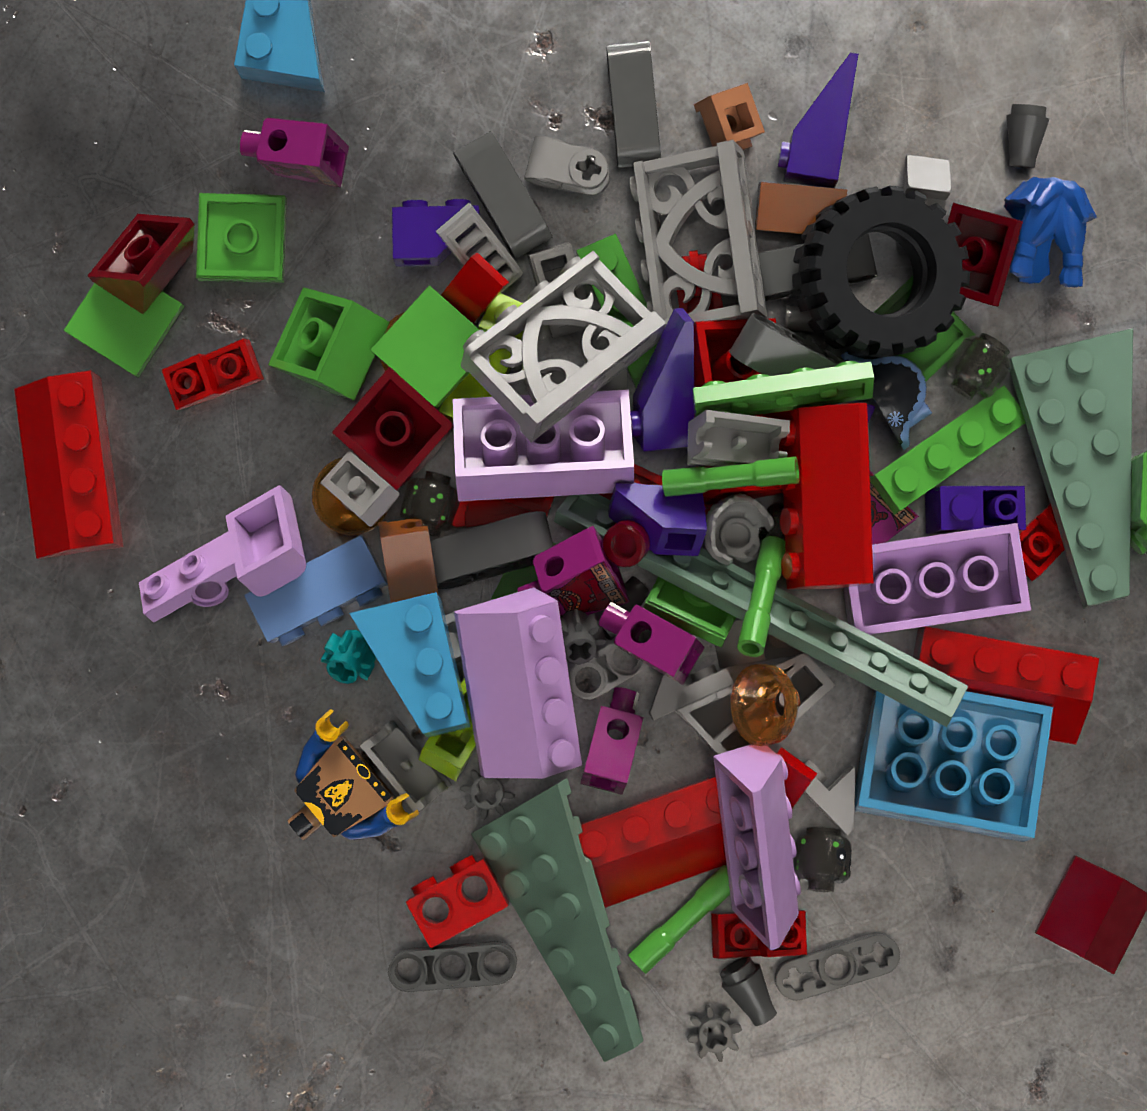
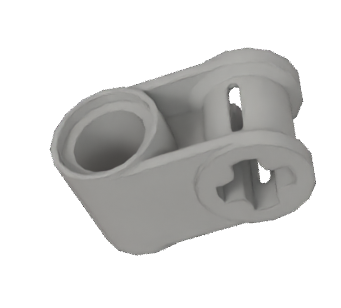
M534 137L524 177L526 181L546 188L563 189L593 196L601 193L607 187L610 173L606 158L599 151L572 145L551 137ZM589 164H594L598 174H592L590 181L584 180L580 170L585 171L589 168Z

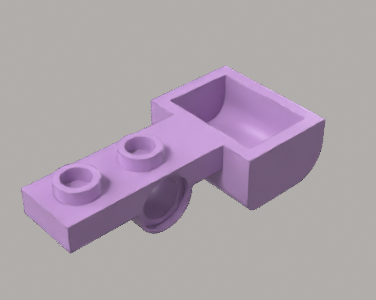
M278 485L226 515L228 532L140 581L139 588L143 614L154 623L190 602L202 607L218 605L229 594L227 581L236 576L253 594L260 597L268 595L301 576L306 569V560L294 504L290 494Z

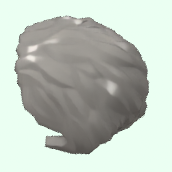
M741 493L728 495L726 498H721L717 503H714L706 515L707 532L704 538L705 547L715 560L724 565L731 564L734 561L733 558L741 563H748L755 560L759 555L761 541L758 537L759 528L765 527L769 532L774 527L773 518L767 509L752 497Z

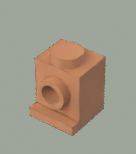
M748 83L710 95L694 104L696 113H701L712 146H717L716 143L734 140L743 150L753 147L750 139L765 132Z

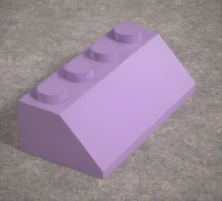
M629 390L596 391L532 443L520 431L521 426L493 397L453 399L455 478L458 501L613 493L615 483L634 484ZM520 395L530 407L534 405L530 395Z
M1018 523L873 544L874 583L843 588L848 624L869 635L1031 611Z
M533 587L454 611L480 775L484 778L543 779L582 766L558 600Z
M763 741L715 755L713 758L732 910L770 950H774L780 947L799 914L797 896L801 893V887L793 865V858L796 857L797 850L789 829L788 819L792 818V807L785 793L784 780L788 778L787 765L780 754H776Z

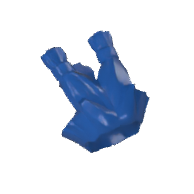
M1032 177L1028 181H1023L1004 199V208L1010 216L1023 221L1019 241L1014 253L1015 256L1010 265V273L1017 276L1018 282L1027 284L1040 283L1046 276L1051 274L1048 253L1050 252L1051 242L1055 239L1057 246L1063 253V268L1059 275L1060 285L1073 288L1083 287L1082 252L1085 242L1086 224L1097 218L1084 188L1080 187L1075 181L1062 180L1056 177Z

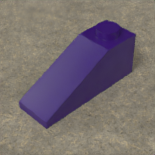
M849 53L794 128L790 142L782 141L777 167L785 168L784 182L835 188L839 178L859 54Z
M683 308L673 310L633 394V411H630L632 437L636 439L643 451L688 447V422L694 419V321Z

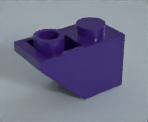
M451 199L445 201V206H428V202L424 200H407L402 202V207H392L393 260L396 267L439 266L451 254V251L442 241L436 230L468 203L471 204V201L467 199ZM472 205L481 216L479 205ZM472 224L467 230H465L460 236H458L455 239V241L458 243L468 233H470L475 228V226Z
M615 483L608 508V517L615 523L630 520L640 524L648 533L650 539L649 550L654 554L699 556L707 532L703 493L666 497L663 485Z
M938 486L932 488L925 493L926 534H947L1018 523L1019 531L1026 530L1025 486Z

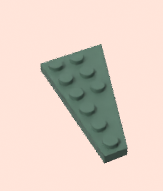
M1133 328L1012 357L1007 362L1083 609L1125 599L1130 595Z
M566 778L471 833L603 1061L606 1062L634 1049L644 1040L630 992L622 987L617 970V966L621 964L617 948H611L605 928L610 926L592 861L583 854L578 836L583 830L579 816H572L567 795L572 792Z

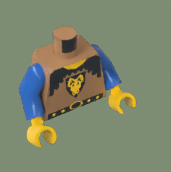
M330 709L317 721L315 732L303 747L295 773L299 785L294 791L305 803L304 807L287 820L296 834L302 840H305L323 825L333 837L341 834L349 840H358L381 836L397 825L405 824L417 817L419 814L418 810L409 814L402 807V801L409 797V794L404 793L396 797L345 736H340L348 729V722L345 721L339 728L334 727L330 722V715L334 710Z

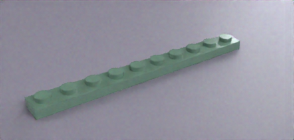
M599 494L567 496L556 511L554 519L555 523L576 534L594 526L602 540L606 532L616 524L608 517V508L611 500ZM701 548L699 556L654 554L649 550L647 555L636 564L741 620L744 619V615L748 611L756 576L732 563L724 565L718 562L703 548ZM776 587L770 612L769 635L941 725L948 726L968 688L967 685Z

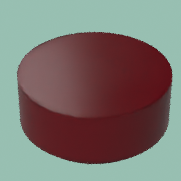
M630 520L616 523L606 532L603 539V549L607 558L612 563L621 567H631L638 564L647 555L650 547V539L646 530L637 522Z

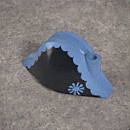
M845 352L841 355L845 361H856L858 363L871 361L874 373L873 399L879 406L903 450L907 449L910 446V428L932 414V411L924 401L927 386L922 371L915 363L901 356L864 359Z

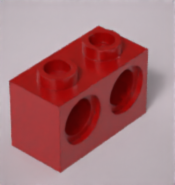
M470 855L450 866L449 868L453 875L437 883L435 877L431 876L411 887L414 896L410 897L406 904L430 949L509 906L510 903L485 857L475 861L473 855ZM470 876H479L484 879L488 887L487 895L480 900L468 898L463 891L465 879ZM439 897L447 903L449 913L444 920L434 921L426 915L425 903L428 899Z

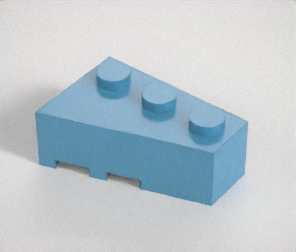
M311 0L245 1L234 66L241 79L325 92Z
M437 592L349 613L425 736L431 737L471 727L442 600Z

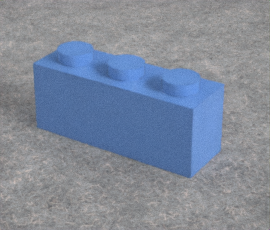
M360 535L307 562L306 569L301 576L268 595L260 597L249 592L244 596L267 642L275 643L279 641L281 646H285L305 636L302 628L316 621L319 622L320 626H324L342 617L344 613L341 608L355 601L361 607L378 599L383 595L380 588L388 585L366 539Z

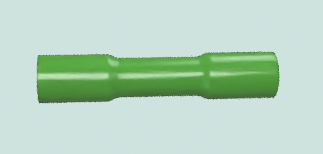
M796 456L757 460L749 464L711 468L699 466L663 470L662 485L666 497L705 493L709 490L745 486L767 487L799 483V466Z
M776 536L765 537L761 542L755 567V582L738 640L737 649L740 653L749 657L761 656L766 645L771 622L770 612L777 581L782 573V557L785 554V541Z
M725 865L720 867L696 890L694 896L628 954L631 960L645 974L658 964L674 948L675 944L708 912L715 910L730 895L727 867Z

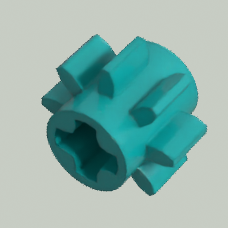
M346 630L342 637L332 633L324 647L325 652L321 658V662L327 664L328 674L336 681L345 684L355 682L358 676L368 680L376 660V656L365 638L357 630Z

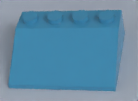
M875 690L855 784V811L1020 842L1035 838L1053 707L966 691L951 721L945 727Z

